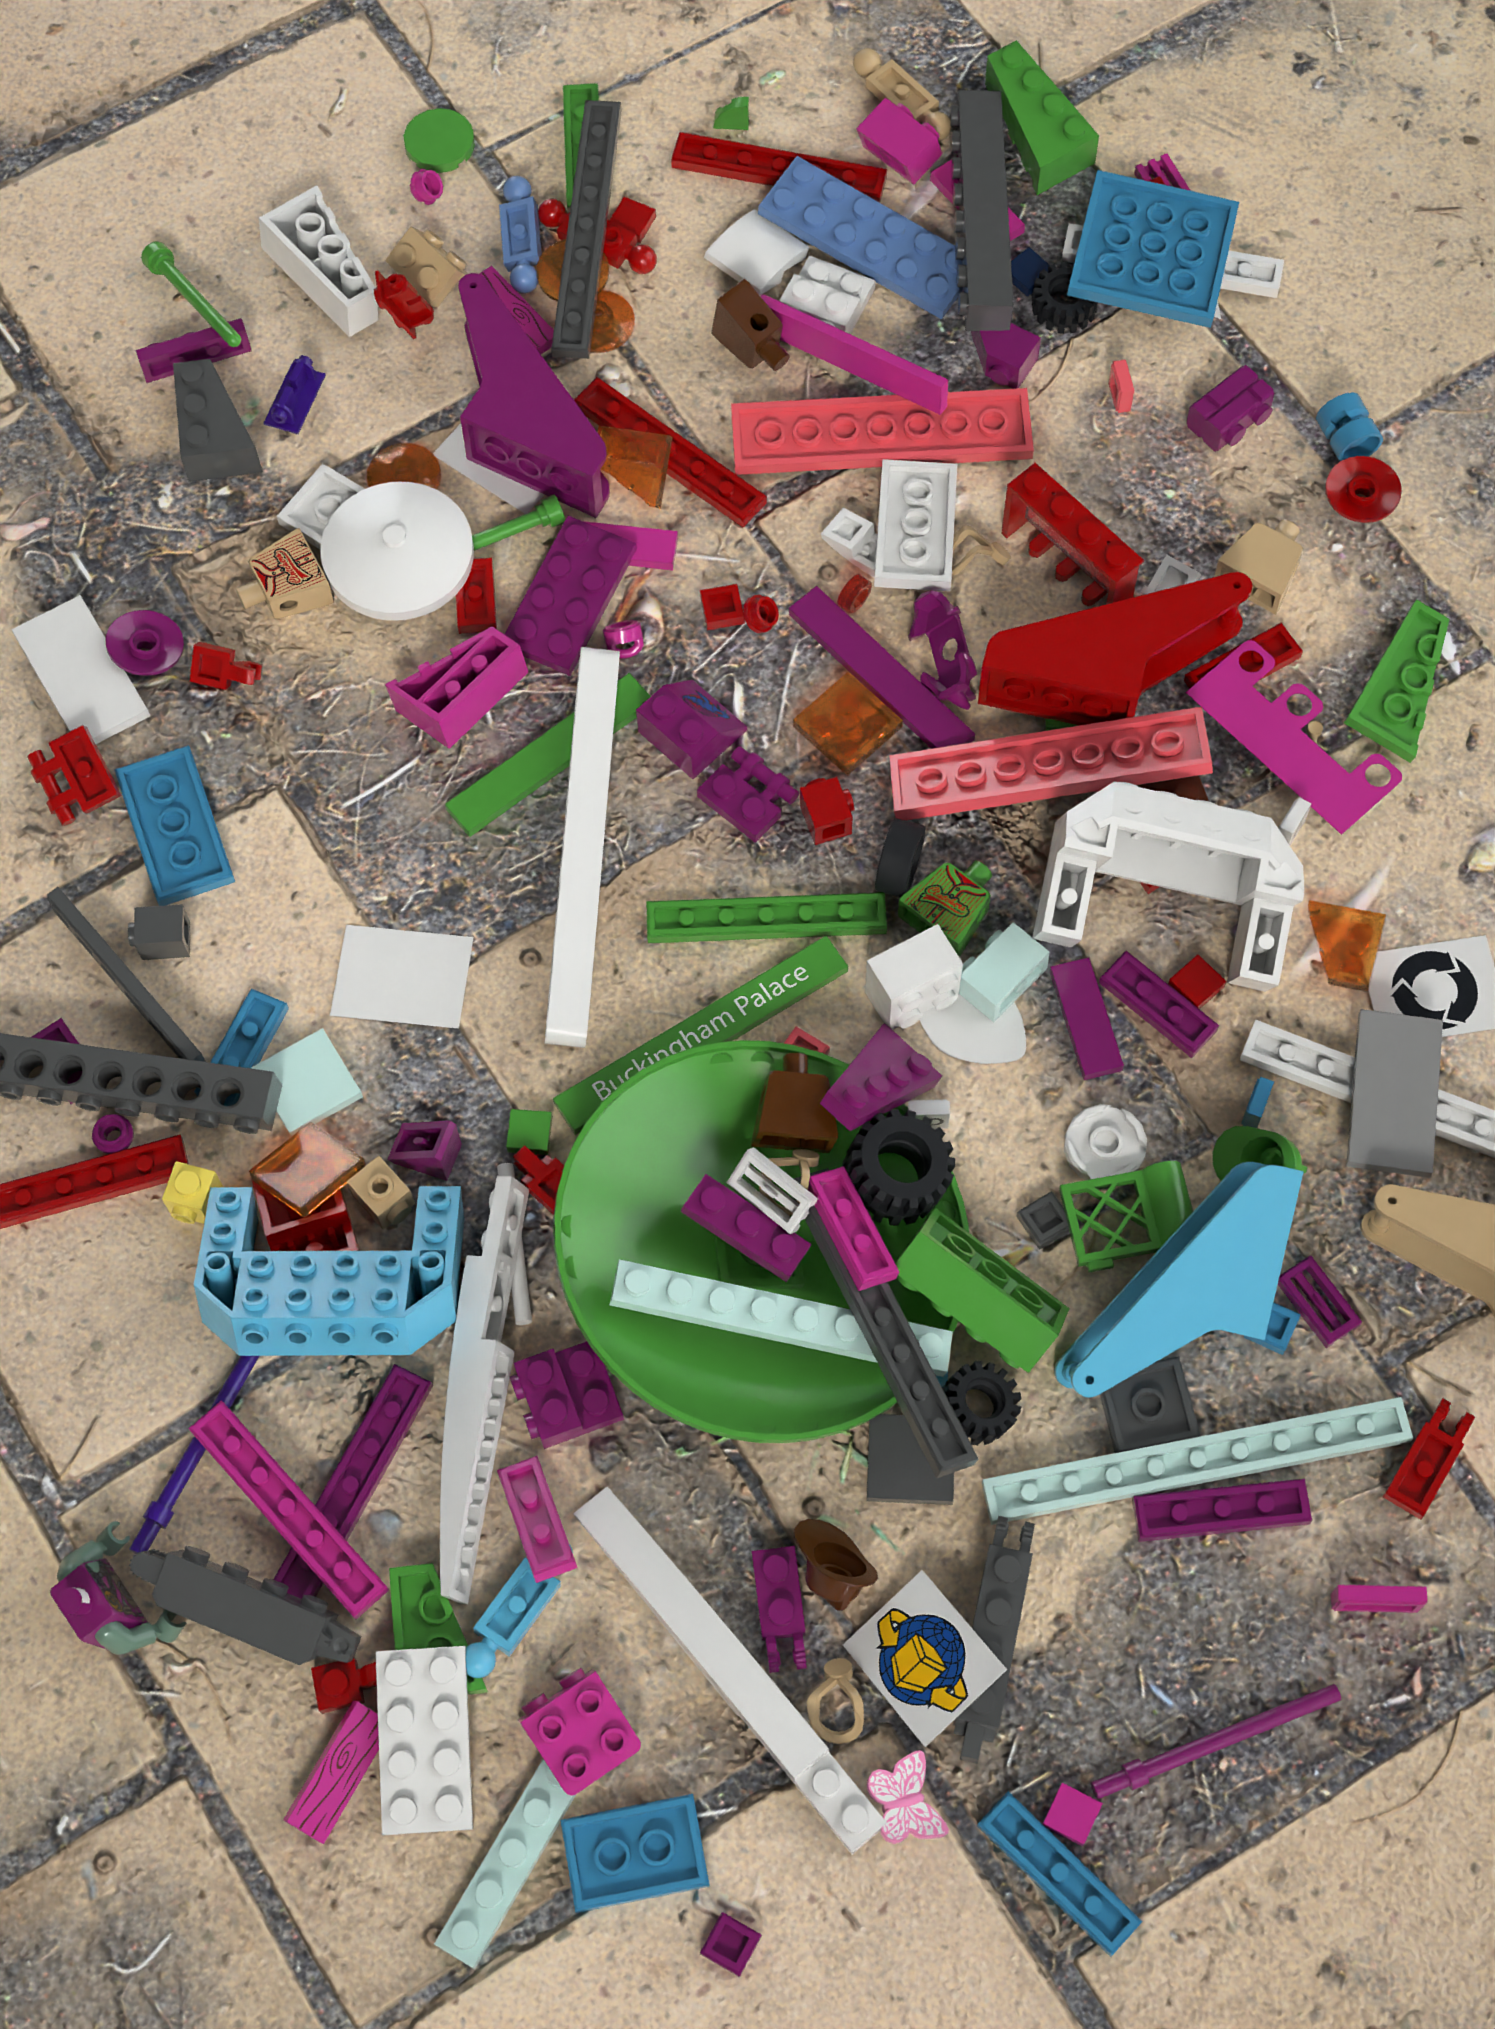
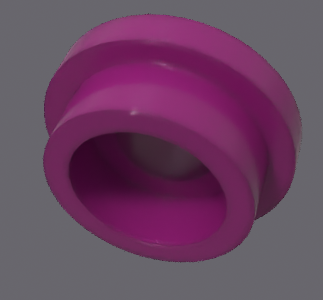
M109 1114L101 1117L92 1130V1140L95 1146L105 1154L127 1149L134 1138V1130L127 1118L118 1114ZM120 1131V1136L116 1140H107L109 1133Z

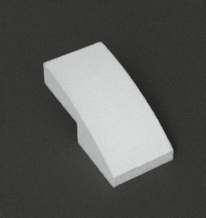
M842 508L823 530L821 537L841 556L875 578L877 533L874 530V523Z

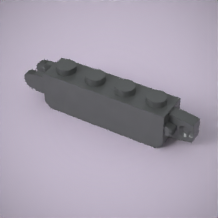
M998 1516L993 1544H990L988 1548L972 1629L1007 1670L953 1721V1726H955L954 1734L964 1736L960 1760L978 1764L982 1741L993 1743L994 1737L999 1730L1033 1553H1030L1035 1524L1025 1522L1021 1528L1019 1538L1021 1542L1020 1549H1010L1003 1547L1009 1524L1007 1522L1008 1518Z
M185 1546L184 1550L168 1553L159 1552L160 1550L155 1551V1549L137 1552L136 1555H133V1559L130 1560L131 1564L129 1566H131L130 1571H133V1575L136 1574L142 1580L155 1585L152 1595L157 1606L294 1664L301 1665L319 1657L348 1663L353 1660L361 1636L337 1622L339 1614L327 1610L328 1603L322 1599L310 1595H303L302 1599L287 1593L289 1587L281 1582L264 1578L263 1582L248 1577V1569L230 1562H225L223 1566L209 1561L210 1554L208 1552L191 1546Z

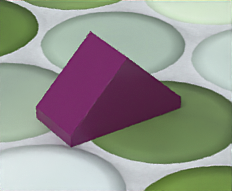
M450 1120L402 1123L387 1160L393 1164L447 1181L462 1146L456 1124Z

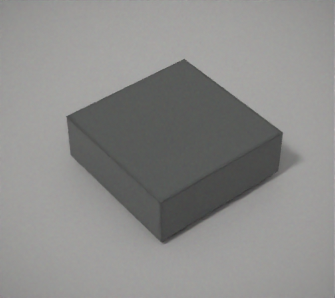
M1052 1191L1017 1212L1016 1217L1039 1250L1070 1232L1064 1208Z

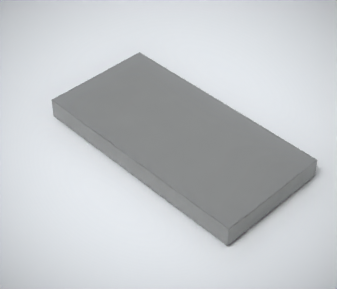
M1360 1010L1358 1014L1346 1167L1431 1177L1434 1161L1443 1020Z

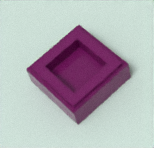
M721 1912L700 1951V1955L740 1978L762 1934Z

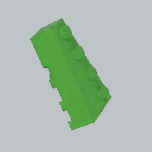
M1016 40L988 55L985 86L988 91H1001L1002 116L1008 127V135L1020 152L1021 162L1025 171L1029 172L1033 180L1032 186L1036 194L1043 193L1095 164L1099 140L1098 133Z

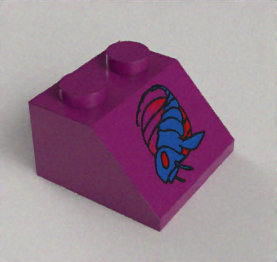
M694 680L663 685L636 709L638 732L691 779H695L747 731V726Z

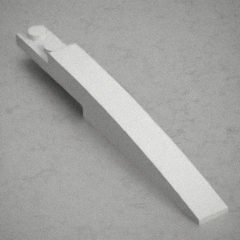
M497 1176L495 1189L489 1197L490 1215L488 1226L481 1239L482 1256L467 1255L448 1377L440 1493L441 1596L459 1604L467 1605L515 1352L502 1344L501 1340L529 1189L512 1176Z
M605 1487L573 1514L737 1717L740 1716L849 1852L854 1854L875 1836L887 1823L829 1753V1748L614 1493L608 1487Z

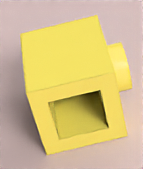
M176 1161L162 1200L174 1219L188 1224H194L195 1222L204 1224L210 1187H223L215 1171Z

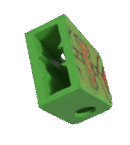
M977 860L964 873L951 863H944L899 899L898 917L919 933L938 924L960 957L988 912L991 895L983 886L991 879L992 873L986 865Z

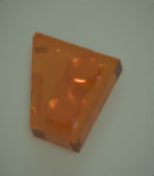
M599 426L598 434L605 442L607 451L606 461L601 470L613 476L618 483L634 492L650 507L661 509L673 437Z

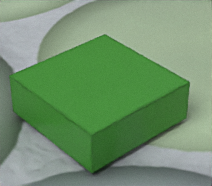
M511 1109L506 1145L507 1152L517 1153L525 1145L534 1154L548 1155L553 1118L552 1112Z

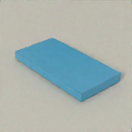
M189 745L114 769L159 906L169 905L235 882Z

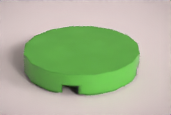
M444 108L426 110L416 115L407 124L403 135L407 157L415 162L418 168L433 170L436 173L450 172L459 168L458 164L464 160L467 162L472 156L475 147L472 125L466 117L454 110Z

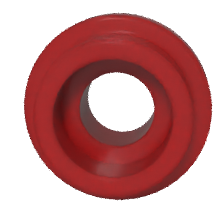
M754 595L749 597L744 603V619L752 631L765 633L771 630L773 625L777 623L779 618L778 607L770 597Z

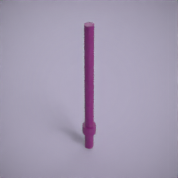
M1332 1684L1142 1762L1137 1758L1122 1764V1770L1091 1782V1788L1097 1800L1127 1787L1135 1790L1149 1784V1779L1339 1702L1341 1701L1340 1692L1337 1686Z

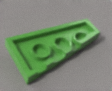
M1417 599L1407 612L1344 721L1346 725L1410 763L1417 754L1419 734L1424 726L1425 710L1435 681L1433 677L1436 665L1440 661L1450 620Z

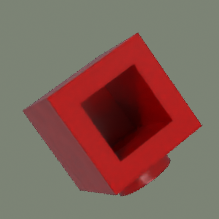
M838 777L827 780L825 778H818L800 788V808L814 845L852 834L853 816L851 812L855 811L854 803L849 789L842 790Z

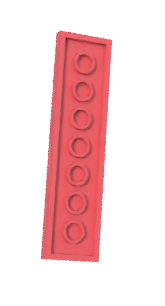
M1027 388L948 392L947 408L940 415L899 395L731 404L736 475L882 467L883 459L936 463L1033 459L1034 448Z
M1202 706L889 755L895 818L905 821L1102 790L1114 781L1140 785L1213 773Z

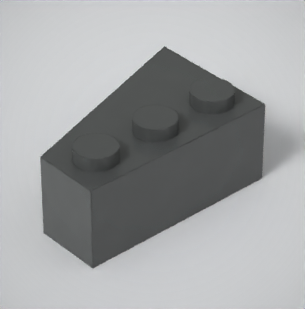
M204 359L173 363L180 457L189 482L263 472L256 447L211 360Z

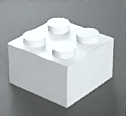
M937 924L867 960L865 994L883 1023L892 1030L899 1026L902 1029L908 1028L921 1019V1014L933 1008L942 1010L950 1006L957 999L963 962Z

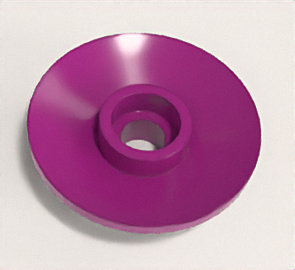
M137 610L121 615L110 625L106 634V649L111 660L121 669L132 674L149 676L163 673L179 661L184 649V639L178 625L169 617L155 611ZM146 648V649H149V650H148V651H143V650H140V649Z

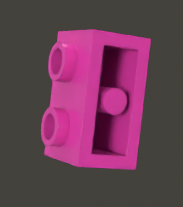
M884 98L856 128L863 147L913 185L943 154L938 142L939 134L927 122L920 124L916 121L910 110L903 104L898 103L896 106L887 98Z

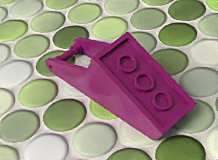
M477 273L463 276L459 281L458 288L466 316L465 334L479 383L478 391L460 416L467 460L546 496L555 494L559 502L597 518L610 496L608 480L600 471L607 457L605 442L486 278Z

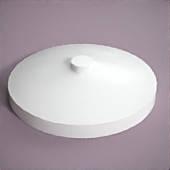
M412 482L378 484L364 489L347 499L329 519L323 532L320 547L323 570L335 595L344 604L358 613L375 619L393 621L424 616L449 602L468 579L474 558L471 529L458 505L440 491Z

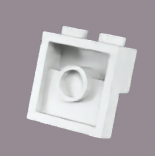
M809 255L799 275H793L779 301L851 334L875 290V280Z

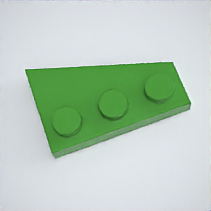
M433 1563L389 1568L395 1650L454 1646L467 1647L468 1644L448 1598L441 1596L440 1579ZM467 1675L468 1695L488 1693L482 1678H473Z

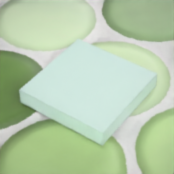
M323 1028L251 1067L252 1069L274 1072L282 1083L276 1112L291 1137L363 1098L362 1092Z

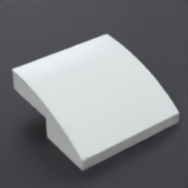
M753 209L721 234L705 252L704 258L738 282L746 279L755 291L762 295L781 283L784 271L806 259L809 246L783 228L758 215V211Z

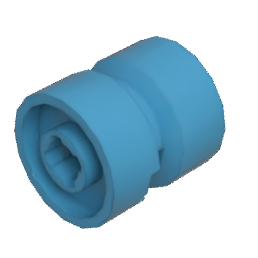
M1354 392L1345 393L1331 399L1321 407L1316 415V420L1325 437L1330 439V445L1339 462L1354 456H1371L1383 442V437L1373 419L1368 418L1369 412L1359 394Z

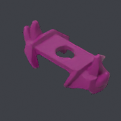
M931 590L922 593L914 600V619L908 639L912 641L925 634L927 635L939 678L936 680L931 675L923 672L920 676V682L930 692H934L939 700H949L954 705L969 710L971 707L969 701L976 699V695L969 688L970 680L977 675V669L973 658L969 654L959 617L961 613L959 606H953L941 592ZM955 639L957 642L955 659L952 661L946 660L943 657V647L946 642Z

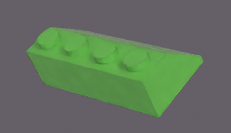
M937 1208L932 1210L895 1262L899 1270L897 1279L903 1286L912 1291H920L931 1300V1305L939 1313L947 1317L953 1316L965 1325V1330L972 1338L982 1343L986 1341L999 1351L1000 1357L1008 1365L1014 1368L1021 1367L1027 1373L1031 1371L1059 1336L1070 1309Z

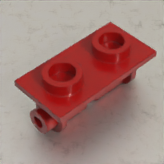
M378 270L375 271L377 287L374 288V297L378 306L381 309H386L393 317L395 324L399 328H403L413 339H416L415 327L430 324L434 319L432 306L421 295L418 296L417 290L404 275L391 274L388 278H385Z

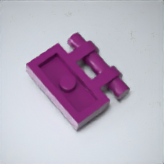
M739 746L733 751L731 759L738 763L740 768L734 773L722 764L697 789V797L756 843L781 818V809L774 803L781 797L788 804H792L798 798L799 791L790 785V779L782 773L776 774L765 766L762 757L755 752L749 753ZM753 777L767 786L762 793L748 784Z

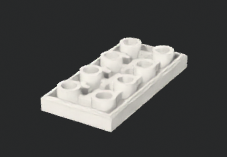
M81 595L11 629L69 732L84 725L88 728L95 744L150 717L147 707L125 670L118 667L109 657L106 649V638Z

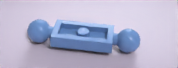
M517 175L508 178L503 186L504 197L509 203L499 205L503 263L507 271L511 272L510 283L517 292L529 293L537 287L539 281L538 273L533 266L542 264L538 204L533 196L530 197L531 185L529 181Z

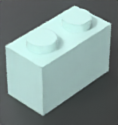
M1013 922L1005 931L997 930L985 944V950L977 958L972 956L964 962L959 994L991 1021L995 1022L1047 970L1050 952Z

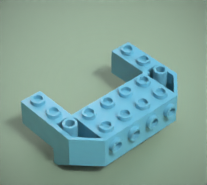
M419 1186L412 1250L254 1251L259 1219L252 1187H210L194 1279V1289L202 1323L239 1356L411 1355L456 1322L460 1296L459 1274L465 1221L461 1186Z

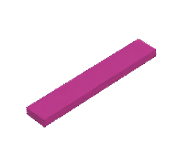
M762 294L760 296L783 325L781 341L939 415L947 408L948 379L767 295Z
M222 1400L188 1428L355 1620L389 1591L388 1587Z

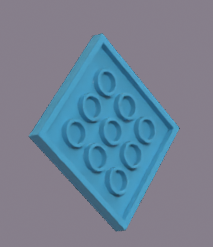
M1097 170L1067 296L1211 328L1239 202Z

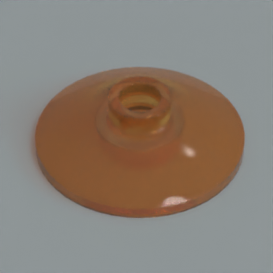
M598 290L595 314L601 315H595L591 353L609 352L622 346L632 335L635 326L634 312L627 300L614 292Z
M413 443L394 444L378 452L371 460L367 469L368 487L388 482H412L437 490L441 482L440 465L435 455L423 446ZM407 467L406 470H403V471H399V470H398L399 468Z

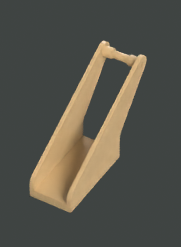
M1393 1184L1381 1187L1374 1197L1375 1210L1366 1213L1361 1221L1360 1229L1362 1235L1377 1246L1482 1300L1488 1305L1495 1318V1205Z

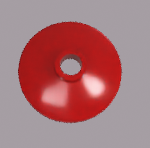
M1354 456L1340 461L1331 469L1326 480L1325 492L1328 502L1341 516L1356 522L1370 523L1386 518L1397 508L1402 494V487L1396 472L1385 462L1369 456ZM1356 494H1363L1366 498L1359 497Z

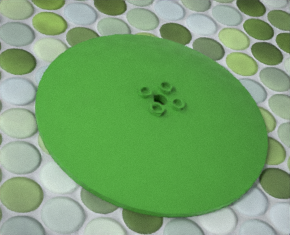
M740 1040L717 1042L690 1048L667 1056L647 1066L623 1082L600 1104L587 1120L575 1140L564 1165L556 1194L553 1239L557 1271L567 1304L577 1326L590 1347L605 1366L629 1390L652 1407L681 1423L703 1432L729 1439L756 1443H793L816 1440L839 1434L864 1424L897 1403L878 1363L610 1306L616 1267L619 1260L850 1309L805 1219L801 1220V1226L795 1233L812 1245L789 1280L785 1282L680 1212L705 1174L748 1201L728 1185L727 1181L747 1149L753 1148L751 1147V1140L763 1084L770 1071H783L784 1055L788 1053L807 1055L808 1073L827 1076L830 1088L849 1066V1064L821 1052L796 1045L771 1041ZM902 1104L892 1110L899 1109L900 1116H904L908 1107ZM836 1119L838 1139L830 1153H818L820 1155L819 1163L815 1167H809L810 1173L826 1168L832 1170L842 1167L843 1160L847 1155L846 1152L863 1125L849 1131ZM754 1147L768 1159L792 1157L793 1150ZM895 1153L878 1155L882 1169L894 1180L905 1183L918 1181L914 1166L905 1157ZM750 1163L751 1166H753L756 1170H758L761 1173L759 1169H757L754 1165ZM799 1165L778 1166L792 1178L801 1176ZM743 1174L741 1178L759 1191V1185ZM954 1176L947 1191L935 1208L969 1232L964 1201ZM772 1181L776 1186H778L781 1190H783L786 1194H788L791 1198L794 1199L793 1196H791L788 1192H786V1191H785L783 1188H781L778 1184H776L774 1181ZM773 1198V1199L777 1202V1204H779V1205L785 1207V1206L782 1205L779 1201H777L775 1198ZM868 1211L869 1215L872 1218L874 1214ZM929 1214L923 1219L919 1216L915 1223L906 1225L904 1219L901 1220L898 1226L889 1225V1219L883 1218L880 1223L873 1220L894 1262H896ZM897 1278L888 1282L908 1322L954 1332L958 1320L953 1316L947 1317L939 1313L931 1305V1300L918 1290H909Z

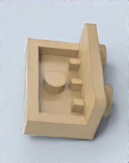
M410 226L385 261L398 274L404 275L430 305L438 308L456 283L463 276L469 274L464 270L467 263L454 252L449 251L447 253L441 247L444 241L431 230L426 229L425 232H422Z

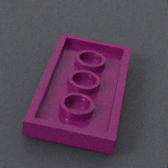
M568 515L504 635L520 645L525 658L571 676L579 661L581 647L587 646L637 550L636 543Z

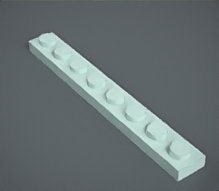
M619 1260L617 1264L610 1306L877 1363L850 1309ZM908 1322L935 1375L944 1377L948 1371L953 1332Z

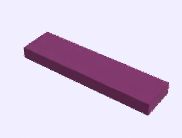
M1305 1479L1133 1496L1132 1499L1138 1542L1309 1525L1312 1522Z

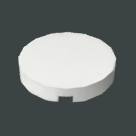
M1105 1104L1085 1108L1072 1119L1065 1134L1064 1153L1068 1164L1084 1180L1138 1171L1145 1159L1147 1137L1143 1126L1131 1112L1123 1108L1119 1110Z

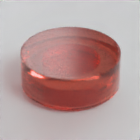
M861 574L853 576L842 589L837 605L848 613L856 612L870 595L872 583Z

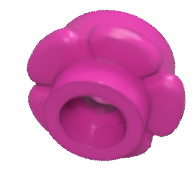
M420 169L411 176L410 190L417 201L431 205L442 195L443 183L435 171Z

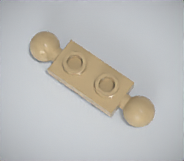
M863 48L856 53L853 59L854 69L860 76L866 77L865 87L880 101L887 98L896 106L898 103L906 106L916 121L920 124L927 122L939 134L938 141L944 140L949 136L952 129L950 118L945 113L938 112L939 101L893 59L881 66L880 55L871 48Z

